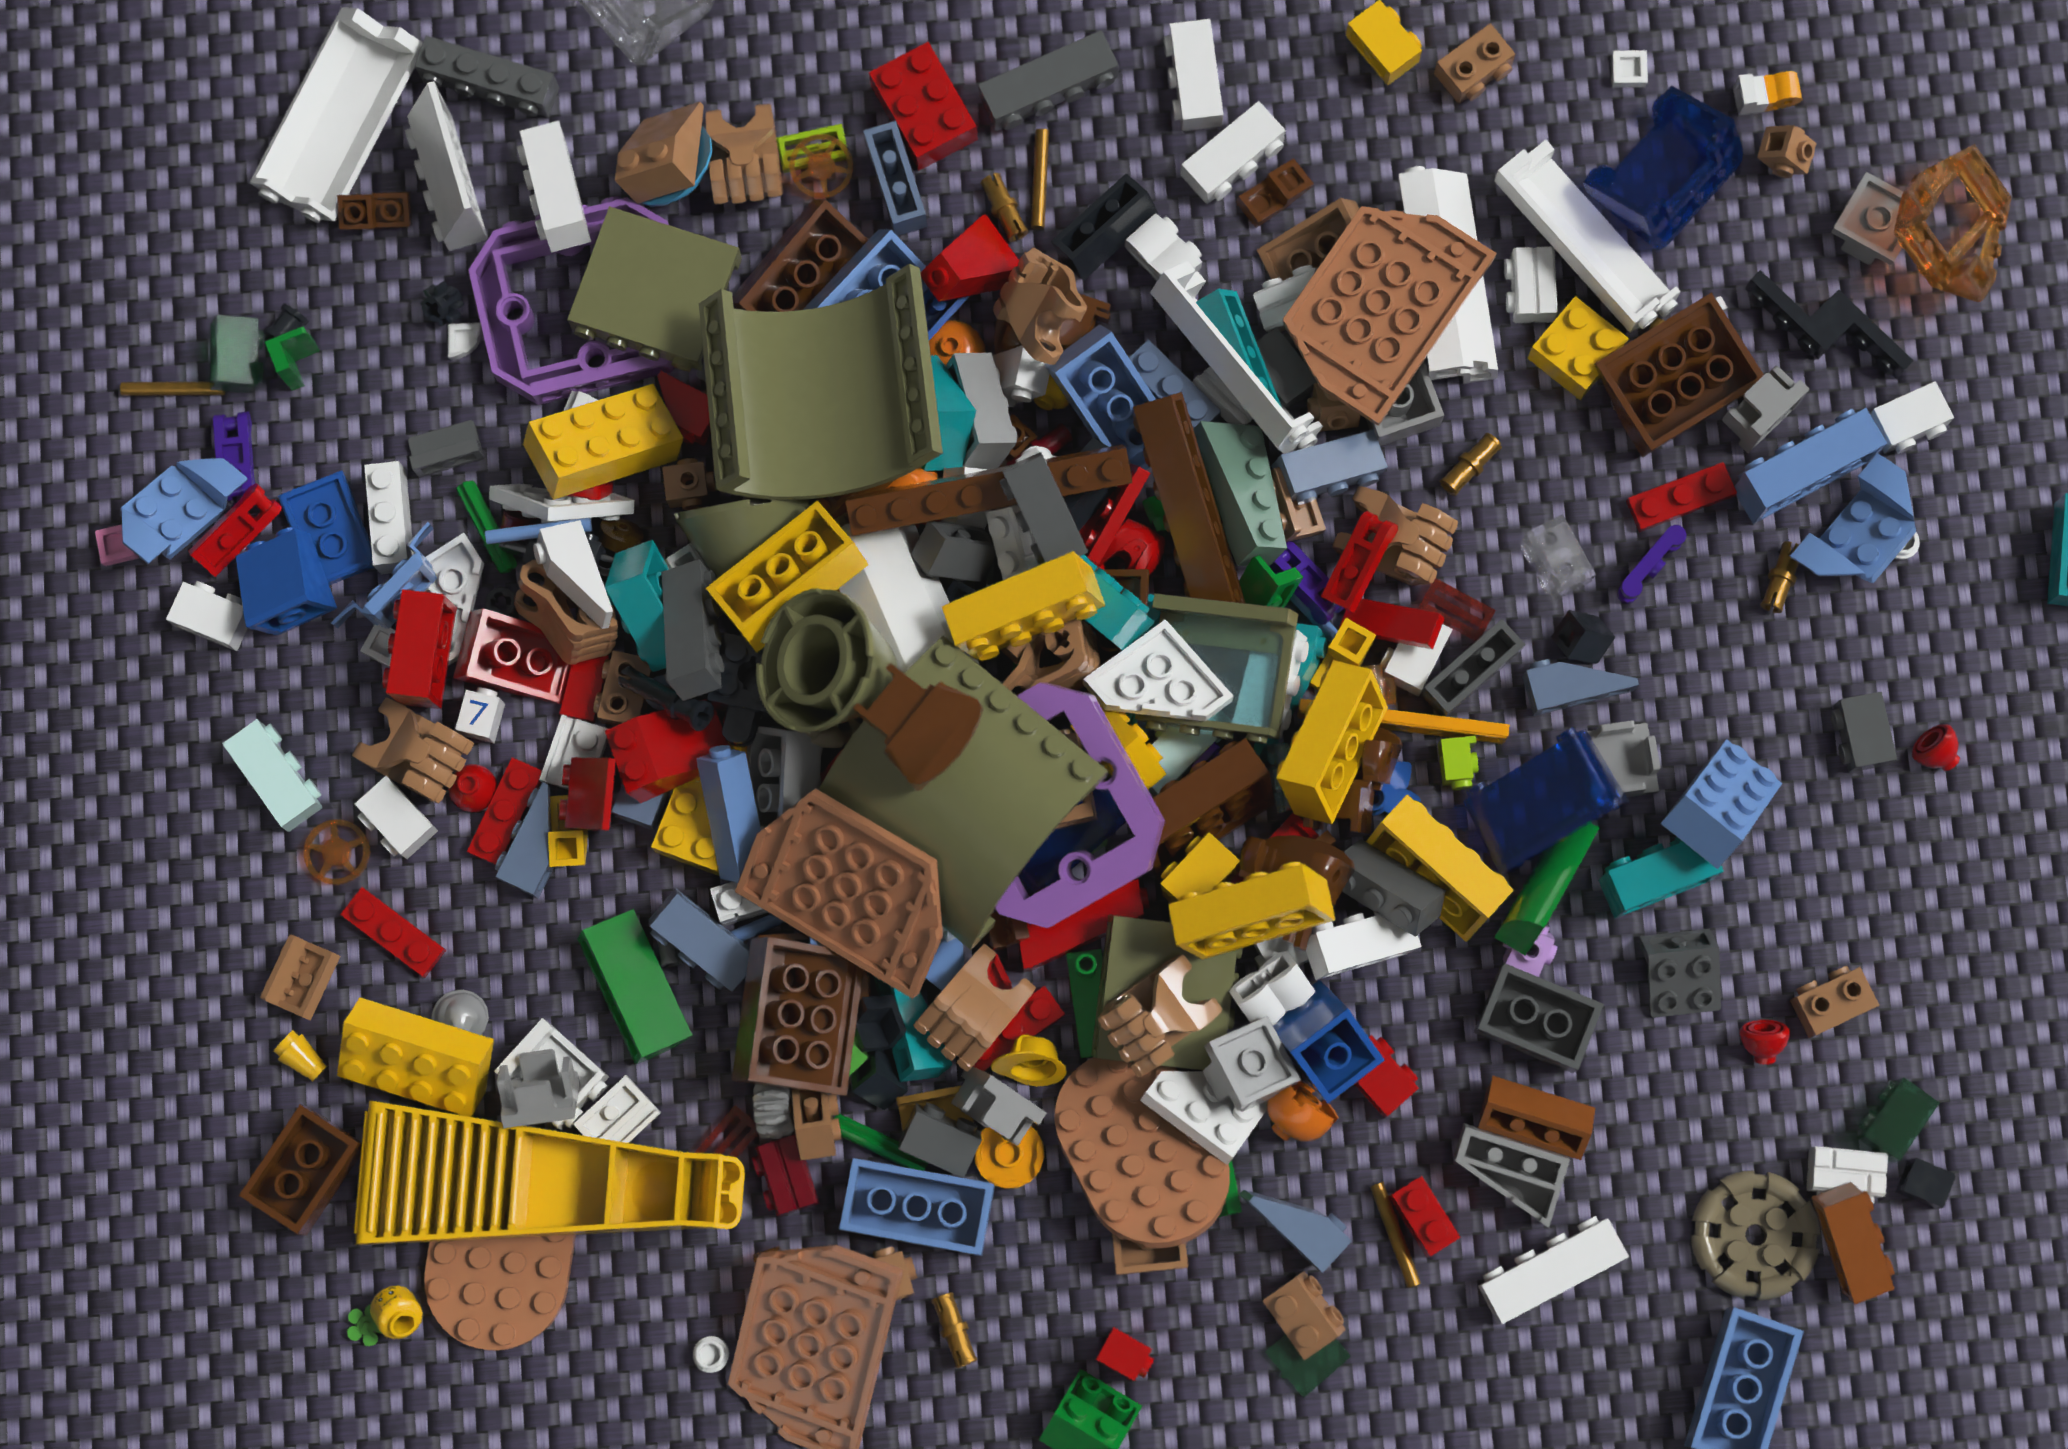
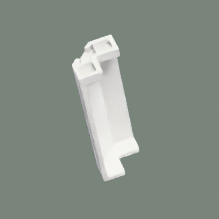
M341 8L250 181V184L260 189L258 194L272 203L277 204L279 201L301 211L303 216L314 222L319 223L320 220L335 221L338 216L337 195L350 193L415 67L423 43L401 27L382 26L358 8Z
M1546 139L1529 153L1523 149L1498 170L1494 182L1629 333L1639 327L1641 329L1646 328L1658 315L1664 318L1678 306L1676 299L1681 291L1677 286L1671 291L1665 286L1551 159L1555 149Z
M1415 166L1406 169L1405 173L1399 174V188L1405 214L1440 216L1477 240L1467 173L1435 168L1425 169L1422 166ZM1483 276L1428 354L1427 368L1431 380L1461 375L1463 384L1498 379L1497 359Z
M1188 261L1163 271L1150 293L1273 444L1283 454L1314 446L1318 441L1316 435L1322 429V424L1319 421L1310 424L1314 419L1310 412L1294 419L1281 402L1280 406L1196 304L1197 300L1195 297L1206 282L1200 273L1196 272Z
M850 523L841 527L855 543L869 565L842 585L839 590L859 605L891 646L896 656L898 669L905 673L942 636H945L954 644L942 609L943 605L950 603L939 578L934 579L925 575L921 571V566L911 556L920 538L915 524L854 536L851 533Z

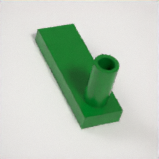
M1101 949L1066 953L1081 1059L1093 1058L1091 1051L1103 961Z

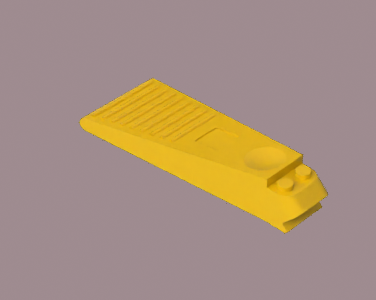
M369 1101L368 1111H365L354 1224V1234H357L356 1245L694 1228L731 1229L739 1223L742 1215L744 1167L738 1158L724 1156L723 1154L679 1152L528 1126L503 1128L502 1122Z

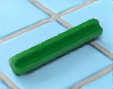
M475 481L463 482L457 487L456 491L500 574L511 572L517 567L513 554L499 549L500 543L488 545L486 543L485 531L499 529L483 496Z
M842 1114L834 1117V1119L839 1118L842 1138L905 1168L926 1170L929 1163L899 1150L897 1140Z

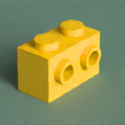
M1381 0L1375 2L1347 25L1345 36L1387 86L1419 63L1422 53L1420 40L1413 32H1407L1402 27L1397 12L1391 6L1386 7Z

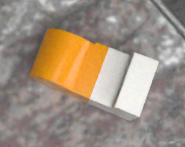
M1794 71L1753 77V74L1739 75L1733 86L1738 116L1774 111L1779 108L1794 106L1802 101L1798 75Z

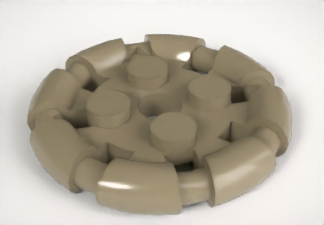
M1754 1170L1736 1172L1720 1179V1184L1712 1191L1708 1189L1702 1196L1692 1219L1695 1222L1694 1235H1691V1243L1700 1268L1707 1270L1713 1278L1711 1282L1718 1288L1741 1299H1744L1745 1296L1757 1297L1758 1301L1770 1300L1793 1290L1792 1286L1799 1280L1804 1281L1810 1274L1820 1250L1816 1249L1817 1235H1821L1820 1225L1811 1202H1806L1798 1193L1800 1189L1796 1185L1774 1173L1767 1172L1766 1175L1755 1174ZM1753 1188L1764 1189L1763 1200L1752 1199ZM1730 1196L1736 1205L1727 1211L1721 1202ZM1785 1201L1795 1210L1788 1217L1785 1211L1778 1208ZM1710 1224L1719 1225L1718 1238L1709 1237ZM1751 1225L1759 1226L1764 1232V1240L1758 1246L1751 1245L1746 1239V1230ZM1792 1233L1802 1234V1247L1791 1246ZM1723 1253L1732 1262L1725 1269L1716 1260ZM1784 1261L1790 1269L1783 1275H1780L1774 1267ZM1746 1271L1758 1272L1757 1283L1747 1282Z

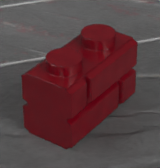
M796 1134L756 1147L758 1156L752 1157L758 1178L765 1176L768 1190L763 1191V1196L769 1212L775 1210L776 1215L781 1217L820 1204L807 1161L800 1159Z

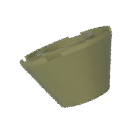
M749 498L674 513L676 522L708 570H713L718 579L810 507L812 499L774 500Z
M815 588L803 591L789 599L769 622L761 640V643H765L761 664H756V678L761 700L772 718L788 729L813 733L860 717L853 709L855 705L859 703L868 710L893 679L892 675L886 670L888 664L891 663L896 668L898 667L893 649L853 599L835 590Z

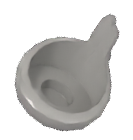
M462 989L444 994L435 1004L431 1020L481 1035L486 1029L489 1015L487 1006L481 997L474 992Z

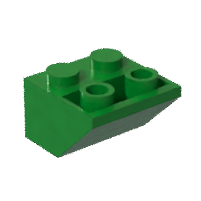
M1080 1369L1039 1440L1053 1449H1119L1142 1405Z

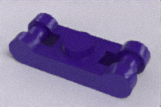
M239 412L234 417H226L225 414L213 416L215 458L225 459L248 478L244 484L228 496L227 501H231L236 496H243L245 491L255 484L251 439L252 421L249 412ZM238 430V437L227 438L228 431Z
M1670 526L1626 577L1617 590V597L1620 602L1624 604L1633 603L1642 592V581L1647 575L1654 579L1665 566L1666 562L1662 560L1663 556L1667 552H1676L1681 547L1687 536L1682 526Z
M1288 541L1286 542L1287 549L1269 567L1275 574L1291 569L1292 567L1289 564L1296 567L1303 576V579L1294 594L1311 610V615L1315 622L1325 625L1333 618L1334 612L1339 613L1344 608L1328 600L1325 602L1319 594L1322 595L1329 578L1296 544Z

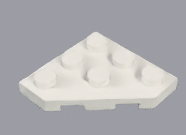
M528 484L490 486L489 500L503 504V509L521 511L523 517L540 518L541 523L589 517L590 519L591 517H599L603 520H619L620 515L634 514L635 500L616 493H612L600 500H590L577 496H564L552 500L547 489L532 488V485Z
M462 533L425 557L432 564V570L437 577L425 592L444 594L457 607L448 666L457 661L460 655L470 612L474 609L484 562L465 533Z
M1166 619L1083 679L1085 688L1095 696L1105 710L1205 722L1233 701L1231 692Z
M1161 1071L1140 1100L1226 1165L1229 1164L1267 1111V1101L1245 1111L1237 1110L1230 1096L1218 1102L1203 1071Z

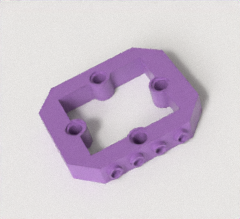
M609 197L602 200L601 204L590 207L582 205L591 242L552 253L547 239L541 241L538 235L535 221L541 219L540 215L536 216L535 220L524 223L521 221L507 222L502 225V228L495 229L468 269L493 375L499 383L537 405L569 398L571 391H580L586 394L658 376L660 371L671 373L674 368L671 365L672 361L659 358L658 361H652L640 356L638 350L628 347L626 351L610 350L607 345L600 341L585 343L579 350L578 358L534 369L529 368L522 335L529 332L533 327L535 315L526 298L520 294L512 293L506 265L555 253L565 256L578 254L584 246L596 243L609 206L669 225L667 220L629 198ZM512 310H523V314L519 319H508V314ZM602 356L605 358L604 363L600 367H589V362L593 357Z
M1040 682L1017 696L1048 722L1065 713L1089 756L1098 763L1107 761L1112 765L1114 770L1112 778L1109 781L1102 780L1095 788L1108 789L1135 835L1132 839L1098 858L1092 853L1083 850L1067 854L1059 864L1058 873L1060 880L1030 897L1019 877L1015 878L995 907L999 915L1049 928L1152 870L1165 819L1095 696L1051 683ZM1075 859L1083 861L1087 866V874L1083 879H1078L1072 874L1071 865Z

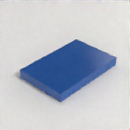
M342 470L278 495L289 526L311 534L329 585L375 568L372 561L370 538L345 473Z

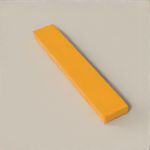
M1300 698L1297 711L1298 719H1305L1307 706L1314 700ZM1387 709L1379 727L1386 730L1450 738L1476 736V741L1498 744L1505 743L1509 736L1510 724Z

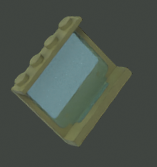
M1154 594L1152 607L1161 612L1159 623L1165 619L1231 692L1233 701L1205 722L1135 714V719L1145 722L1146 729L1155 731H1166L1167 726L1179 727V733L1195 736L1200 735V730L1213 731L1212 737L1233 740L1234 734L1246 735L1248 742L1267 744L1268 738L1279 740L1298 614L1289 608Z

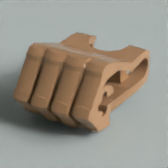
M771 104L756 105L755 116L744 127L735 128L723 120L720 109L706 111V131L712 139L709 172L714 204H725L732 200L733 204H741L748 199L757 202L764 200L765 197L776 198L782 196L783 185Z
M1031 248L1021 256L1018 266H1015L1010 272L1009 282H1006L1001 288V298L999 297L995 302L993 312L997 319L1005 320L1011 324L1023 348L1033 359L1055 365L1064 351L1059 340L1062 323L1066 318L1081 322L1087 311V305L1077 291L1074 272L1066 265L1061 264L1035 248Z
M1358 487L1352 499L1360 511H1369L1376 514L1382 522L1389 520L1398 525V531L1392 542L1389 543L1376 570L1411 586L1432 584L1437 575V570L1433 568H1441L1443 566L1446 555L1442 552H1447L1450 549L1453 538L1448 535H1452L1455 532L1458 521L1440 509L1422 503L1418 513L1397 504L1389 495L1366 487ZM1340 532L1336 535L1332 544V548L1336 553L1342 555L1352 534ZM1373 532L1369 534L1366 541L1372 543L1376 534Z
M531 560L522 566L518 579L520 589L516 593L514 606L521 616L542 630L565 663L576 665L579 662L601 656L605 657L612 653V648L615 647L618 637L615 605H611L613 614L609 628L602 629L547 577L543 564H538L536 560ZM533 572L540 574L545 579L544 585L541 586L531 582L528 579V575ZM529 596L537 606H528L524 603L523 599ZM579 607L575 621L570 609Z
M1073 619L1064 623L1065 626L1059 631L1048 634L1041 632L1030 646H1026L1018 666L1003 682V685L1010 691L1017 686H1021L1016 696L1040 682H1047L1076 691L1085 688L1083 679L1102 666L1097 642L1098 637L1093 627L1088 625L1086 621ZM1047 648L1063 662L1044 667L1045 651Z
M385 698L378 711L388 718L391 732L387 740L371 746L359 742L352 756L423 798L439 804L446 793L443 788H451L457 778L452 772H460L466 763V759L461 757V755H468L472 750L474 742L439 722L435 724L403 704L390 698Z
M986 944L976 951L913 1025L924 1035L927 1031L931 1033L927 1041L938 1049L943 1043L945 1047L941 1052L946 1058L952 1061L956 1056L960 1057L957 1064L967 1072L996 1040L1036 989L1035 985L1026 978L1008 990H1001L993 986L988 979L987 968L995 957L996 952Z
M1184 954L1167 960L1146 977L1104 1006L1098 1017V1021L1105 1031L1111 1028L1109 1034H1107L1110 1043L1115 1048L1121 1045L1118 1050L1121 1058L1126 1063L1133 1060L1131 1068L1138 1077L1159 1067L1174 1055L1171 1048L1174 1044L1188 1036L1191 1032H1196L1206 1027L1223 1010L1215 998L1201 1000L1197 1004L1187 1003L1181 995L1183 977L1192 968Z

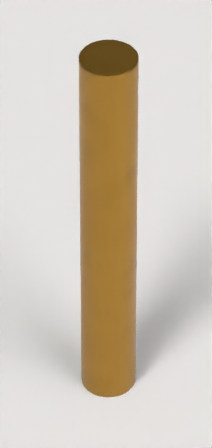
M1043 128L1036 129L1031 219V228L1035 230L1045 228L1049 130Z
M121 382L120 393L122 396L225 395V383Z
M1384 1182L1370 1186L1407 1288L1421 1284Z

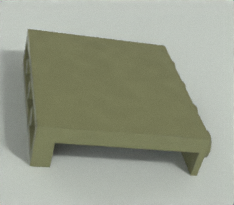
M609 206L567 320L572 330H575L574 334L583 339L594 340V337L606 340V344L621 351H626L628 347L638 350L640 356L652 361H658L659 358L672 361V366L683 371L690 372L692 368L702 371L703 345L699 303L721 288L727 289L733 270H738L742 260L740 249L733 245Z
M1108 914L1091 1056L1098 1059L1124 1061L1118 1052L1121 1045L1115 1048L1107 1037L1111 1028L1105 1031L1098 1021L1104 1006L1167 960L1184 954L1192 968L1183 977L1181 992L1183 999L1187 1003L1197 1004L1201 1000L1215 998L1223 1010L1206 1027L1199 1031L1191 1032L1188 1036L1171 1047L1174 1055L1160 1066L1204 1070L1211 1064V1059L1204 1046L1208 1042L1226 1035L1228 1029H1232L1234 1025L1235 1010L1230 1008L1232 996L1229 990L1239 981V974L1235 973L1236 959H1240L1242 956L1243 948L1202 960L1176 945L1172 922Z

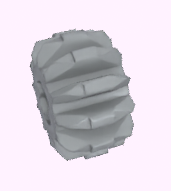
M756 1084L753 1089V1111L756 1130L760 1136L771 1139H782L784 1136H791L795 1129L792 1089Z

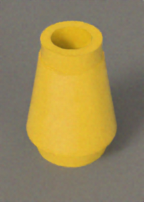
M293 1030L274 1049V1052L279 1056L278 1061L306 1078L308 1077L312 1082L327 1067L303 1034L299 1036Z

